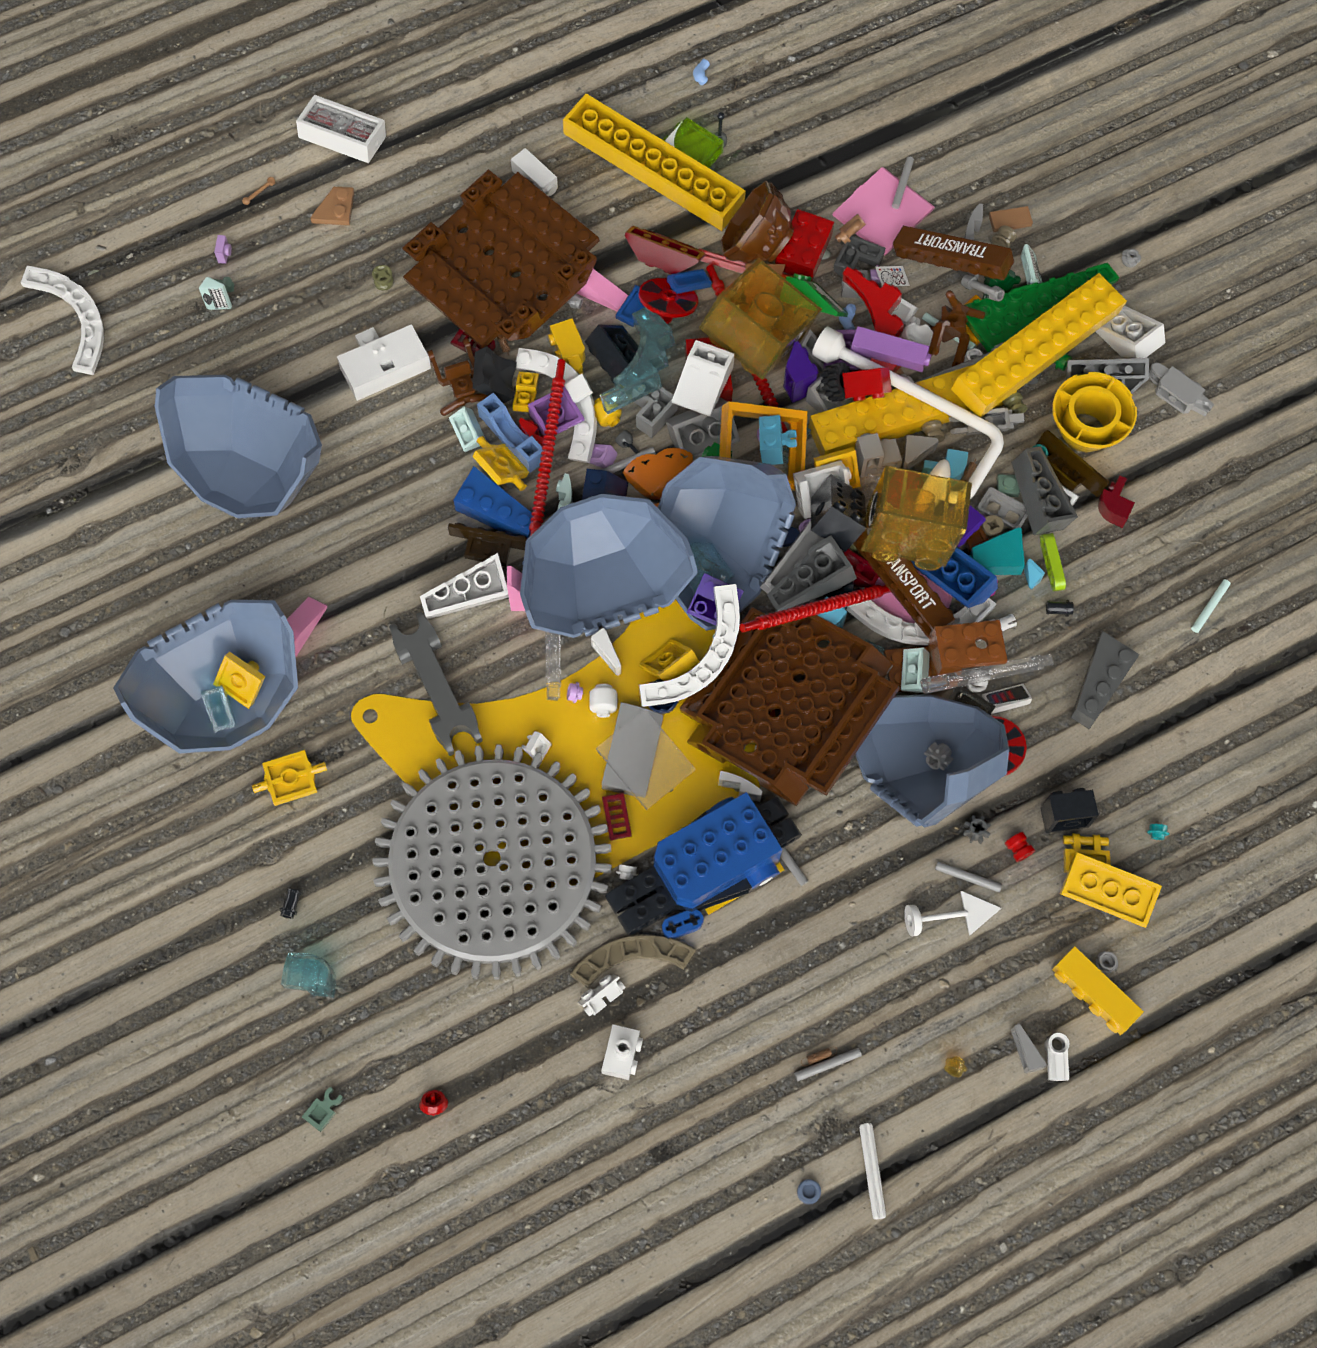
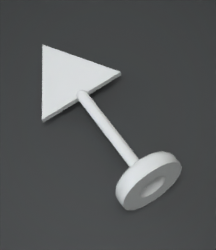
M960 891L964 911L921 916L916 905H906L905 924L909 935L913 937L921 933L922 922L965 916L970 936L1001 908Z

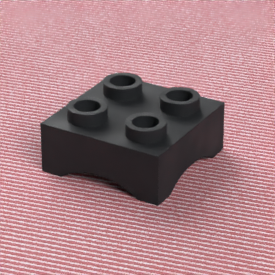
M488 347L476 351L473 389L487 396L494 393L502 403L514 399L515 392L512 381L517 362L496 355Z

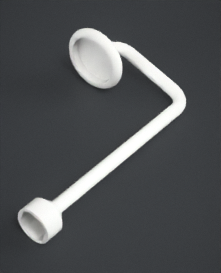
M828 326L820 334L812 352V356L825 363L842 359L861 370L885 368L846 348L843 334ZM890 371L892 386L986 434L991 439L990 447L962 491L952 492L947 489L951 468L948 460H940L929 474L915 501L914 515L921 517L929 513L937 506L940 500L951 505H961L968 502L975 495L1002 451L1004 440L1001 431L994 424Z

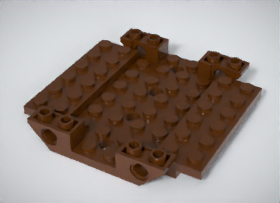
M488 169L460 195L464 204L439 228L430 222L402 248L415 261H419L403 276L405 282L481 348L487 347L495 338L501 340L505 337L508 341L529 338L587 284L597 260L590 250L600 242L596 234L519 172L502 185V180ZM462 228H468L467 232L459 233ZM488 250H494L493 254L485 255ZM514 272H521L520 276L511 277ZM540 295H548L545 300H538Z
M752 607L741 623L753 621L756 617L765 614ZM817 615L776 625L764 630L754 629L741 632L739 629L734 650L723 670L706 687L687 697L680 707L681 713L700 723L687 743L723 764L725 761H728L756 777L762 787L795 806L799 804L808 791L809 787L807 785L827 796L899 691L898 685L885 679L893 664L872 644ZM822 640L830 642L825 648H820L818 643ZM798 674L806 676L802 682H795L794 677ZM773 709L781 710V714L778 717H771L769 715ZM748 744H755L757 746L755 751L751 753L746 752L745 747Z

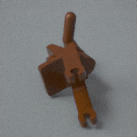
M948 290L945 295L952 309L946 305L943 306L942 321H938L935 326L931 327L933 336L929 347V354L936 356L939 353L941 341L945 343L958 337L959 343L952 363V367L964 362L970 341L969 334L966 333L967 315L983 319L985 312L962 305L953 291Z
M468 338L464 339L463 343L473 370L470 368L469 361L466 360L444 367L446 378L443 379L433 351H427L438 383L443 387L450 385L454 397L457 398L440 410L442 416H446L459 407L465 406L466 403L481 402L488 397L483 393L473 394L476 391L473 389L471 378L474 375L475 359Z

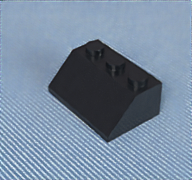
M598 324L584 341L589 347L590 353L600 362L601 368L609 374L611 381L618 387H630L645 376H649L656 371L623 325Z

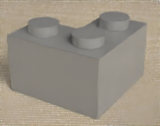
M645 376L633 389V402L642 408L636 415V427L650 438H653L666 424L665 420L675 414L678 410V405L672 403L673 394L648 376Z
M866 433L857 437L855 450L860 478L900 469L902 458L895 438L880 440L878 433Z

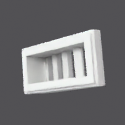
M602 628L591 636V646L615 675L618 676L621 674V663L605 628Z

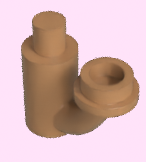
M857 214L839 229L840 233L835 238L839 243L841 241L845 244L851 242L849 238L866 224Z

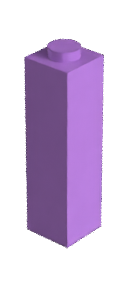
M859 326L851 345V350L862 356L923 372L924 366H929L932 354H929L930 346Z

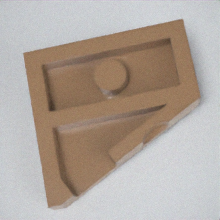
M334 186L312 214L311 222L350 226L354 188Z

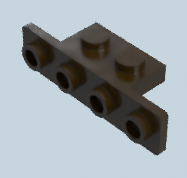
M1049 430L1044 431L1036 445L1040 444L1047 448L1049 456L1047 459L1062 485L1071 492L1083 485L1096 497H1099L1108 486L1109 481Z
M462 523L448 524L450 536L468 539L464 553L465 559L483 562L498 553L501 566L506 567L511 548L525 551V544L528 539L526 536H511L503 531L492 532L482 527H467Z

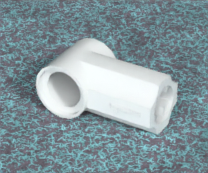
M1054 1033L1046 1039L1044 1044L1047 1052L1048 1080L1051 1081L1069 1080L1068 1048L1070 1043L1067 1036L1062 1033ZM1053 1039H1058L1061 1042L1062 1048L1060 1051L1053 1048Z

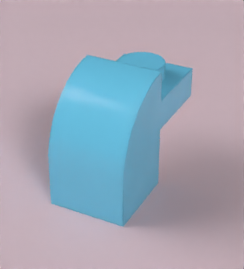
M953 449L947 450L945 459L948 460L951 468L948 487L956 485L961 480L967 465L968 452ZM925 460L921 477L928 478L938 462Z

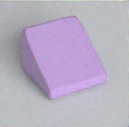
M594 444L590 464L601 468L608 467L614 463L617 452L611 445Z

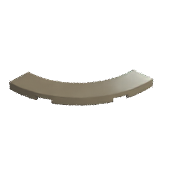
M655 935L627 936L608 942L588 954L574 968L570 976L587 988H590L594 981L608 969L635 959L661 960L684 970L696 953V949L672 938Z

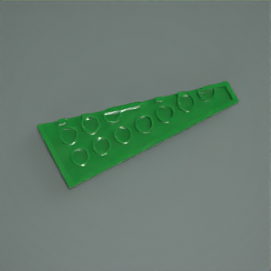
M1108 263L1087 268L1086 271L1075 274L1072 272L1061 278H1051L1047 282L1039 284L1037 282L1012 289L1010 292L1005 293L1001 301H994L989 298L983 300L976 299L972 303L965 305L984 311L985 317L979 319L967 315L968 322H966V325L986 351L991 352L995 345L1006 342L1098 273L1111 285L1116 283L1120 277Z

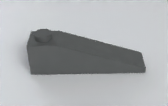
M830 535L808 550V555L801 562L798 561L794 565V570L788 576H784L767 596L778 612L838 590L857 578L852 565Z

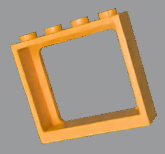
M730 401L722 405L719 457L731 458L733 416L759 419L762 416L780 415L782 422L789 423V430H796L797 438L791 439L797 440V446L789 447L787 476L791 490L795 491L793 473L805 470L807 411Z

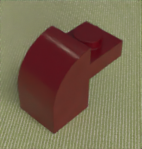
M1119 475L1116 482H1111L1108 490H1103L1098 500V509L1106 521L1123 528L1135 502L1120 496L1127 478Z

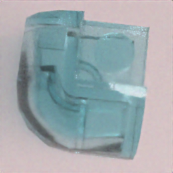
M289 952L283 968L281 985L286 989L308 991L312 996L334 998L336 974L323 957L313 954Z

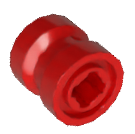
M1024 832L1014 835L1004 843L1014 853L1013 857L1016 862L1026 859L1036 851L1026 841L1027 836Z

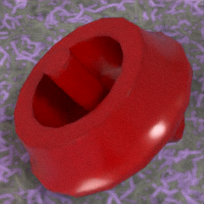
M431 1090L422 1096L419 1106L423 1113L435 1116L444 1112L449 1103L447 1097L441 1091Z

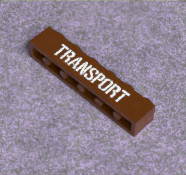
M904 225L893 241L896 256L902 259L915 260L920 263L924 262L938 267L942 266L956 271L960 270L974 275L987 276L992 279L1004 280L1014 264L1011 248Z
M878 522L873 523L870 528L867 527L853 545L864 559L868 561L872 569L929 640L935 626L953 625L956 619L952 611L946 608L941 602L939 595L933 592L926 579L916 571L913 563L901 552L899 545L891 540L886 529L881 527Z

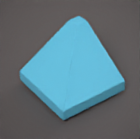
M1032 559L1027 560L1024 572L1028 586L1032 590L1041 582L1045 572Z

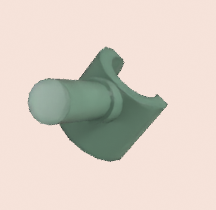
M224 277L223 280L214 279L224 284L227 292L234 291V283L230 277Z

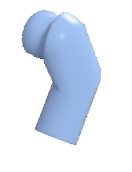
M702 59L693 70L694 80L701 86L708 81L707 76H705V70L710 66V63L706 59Z
M850 303L844 308L848 312V316L839 317L844 330H855L852 319L855 316L856 306Z

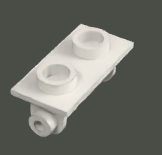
M606 975L599 981V986L594 990L589 989L581 995L582 999L578 1001V1004L583 1007L587 1006L584 1011L588 1016L596 1015L607 1006L602 999L606 996L609 1002H612L623 993L622 990L625 989V986L621 981L616 982L620 979L617 975Z

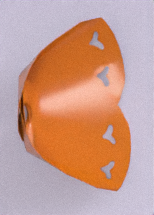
M668 448L656 455H641L626 466L623 474L627 481L642 495L652 500H661L662 491L666 484L693 463V454L680 448ZM673 454L672 458L666 457V455ZM647 460H649V462H647L646 465L644 463H641L642 461L646 462ZM635 466L634 472H628Z

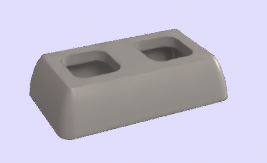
M992 487L988 488L978 505L980 513L986 516L996 515L1000 517L1004 525L1012 530L1021 528L1028 516L1024 504ZM990 501H994L1001 506L997 514L986 510ZM1008 511L1019 515L1015 524L1005 520Z

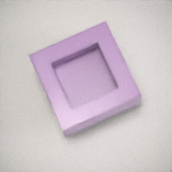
M224 235L217 236L214 253L218 263L226 264L228 256L231 255V244H228L227 238Z

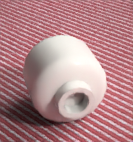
M609 684L596 685L590 691V710L596 713L598 717H609L611 713L617 710V691Z

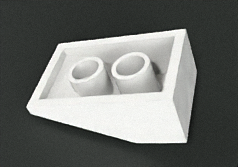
M1125 305L1117 316L1095 331L1121 357L1146 358L1165 344L1163 323Z

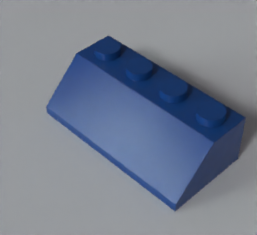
M933 529L905 555L913 563L915 569L967 608L983 604L998 589L997 576Z

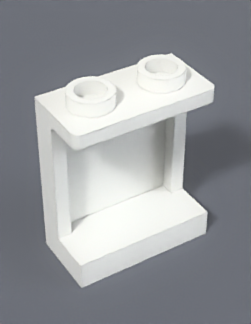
M841 460L793 473L798 510L804 519L811 518V497L831 474L849 485L851 472L849 467H845Z

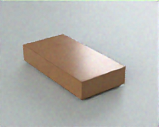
M1028 206L989 213L993 233L998 232V229L1004 225L1012 229L1032 227L1033 224Z

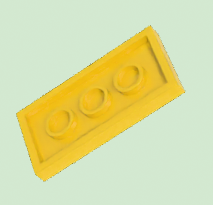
M1075 852L1060 894L1146 928L1162 886Z

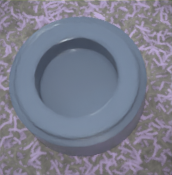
M806 1179L799 1184L797 1196L802 1203L813 1204L820 1198L821 1188L816 1181Z

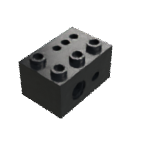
M831 474L811 497V531L824 539L831 535L839 548L846 552L866 529L865 495L858 488H852Z

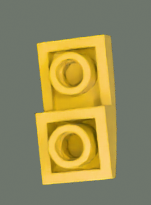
M519 371L512 405L513 411L529 413L528 404L536 400L539 381L538 373Z

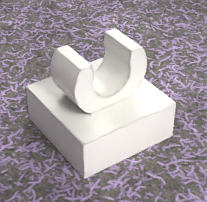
M534 731L533 735L527 736L529 742L526 746L522 745V749L532 758L537 752L541 753L543 760L551 743L541 733Z

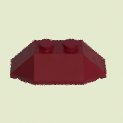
M632 226L625 232V237L639 261L644 262L649 267L662 269L668 274H677L698 264L705 257V252L653 231Z

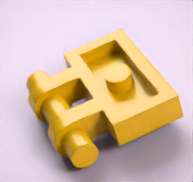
M1072 833V836L1063 835V844H1071L1072 849H1065L1063 851L1064 873H1068L1075 852L1111 865L1110 851L1101 850V846L1109 845L1108 837H1100L1098 834L1080 836V834ZM1081 845H1091L1092 850L1081 849Z

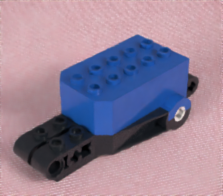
M747 792L735 799L734 797L726 798L705 811L688 826L659 841L654 856V866L605 895L614 913H621L617 918L626 934L630 936L636 932L638 933L676 910L684 912L700 911L746 895L765 886L779 876L780 872L776 865L779 864L782 848L802 836L792 818L785 819L789 813L779 797H775L757 808Z

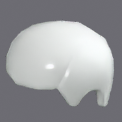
M917 322L907 325L902 333V339L930 346L933 331L927 324L917 325Z

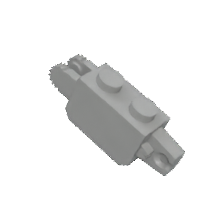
M1157 362L1152 364L1151 370H1149V379L1157 385L1155 389L1157 396L1182 414L1193 410L1206 416L1210 412L1214 404L1203 395L1205 389L1198 382L1191 380L1181 370H1177L1173 366L1168 369Z
M997 408L990 410L981 418L994 424L1001 432L1013 429V424L1023 423L1024 413L1012 414V410H1008V408ZM949 417V422H959V420ZM965 424V428H953L950 430L951 435L984 434Z

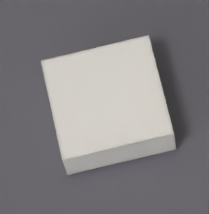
M583 374L565 384L575 403L593 393Z

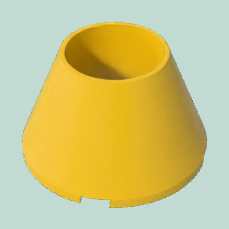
M1088 372V374L1074 375L1061 384L1054 396L1052 411L1056 425L1066 444L1076 451L1088 453L1114 446L1123 441L1135 425L1137 406H1135L1132 399V393L1121 381L1104 373ZM1086 414L1093 416L1100 421L1103 427L1087 426L1076 415Z

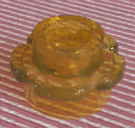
M953 1056L946 1059L944 1069L949 1075L959 1078L963 1072L967 1071L965 1062L960 1057Z

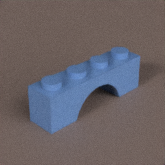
M492 393L477 404L479 417L501 442L510 449L529 473L538 468L541 462L540 458L542 457L541 452L543 451L541 445L533 436L529 437L519 429L500 399Z

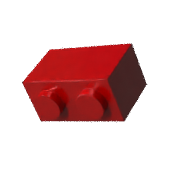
M889 367L843 373L845 398L861 401L866 400L868 395H872V399L884 398V393L892 392Z

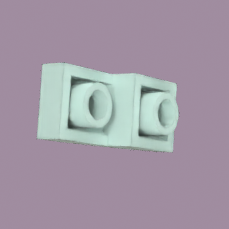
M566 473L563 479L558 481L556 487L560 500L558 509L572 503L571 481L569 474Z

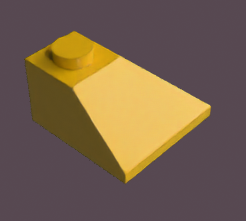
M671 639L639 665L642 669L660 679L672 680L693 669L699 663V660L691 648Z

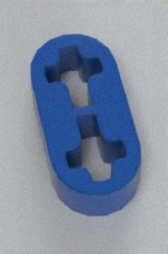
M699 910L671 916L663 922L662 932L666 938L672 939L695 932L703 925V915ZM690 915H693L694 918H699L697 925H693V923L684 924V922L690 920ZM669 923H672L673 926L681 924L680 927L676 928V933L672 934L671 930H666L669 927Z

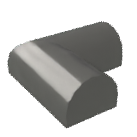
M851 236L849 238L851 242L844 243L833 268L838 275L842 276L843 270L847 266L853 270L858 261L874 267L878 265L879 267L886 248Z

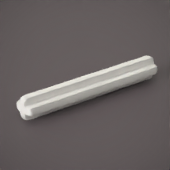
M864 1123L859 1128L873 1219H884L886 1211L873 1125L871 1123Z

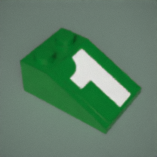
M795 273L793 277L786 276L780 300L834 316H848V312L819 284L811 281V277Z

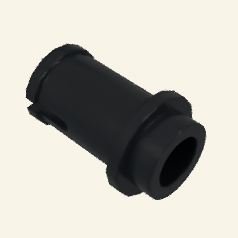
M1066 600V602L1047 601V615L1064 614L1066 617L1073 615V602H1069V600Z
M287 889L283 907L279 910L281 912L280 916L293 919L294 915H297L296 908L301 895L300 891Z

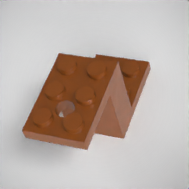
M1000 620L935 626L927 646L884 651V656L893 664V667L887 674L888 680L899 686L898 692H907L901 690L904 649L924 647L930 653L928 689L954 687L962 668L1006 664L1008 661ZM979 639L984 640L987 647L981 649L976 646L975 641Z

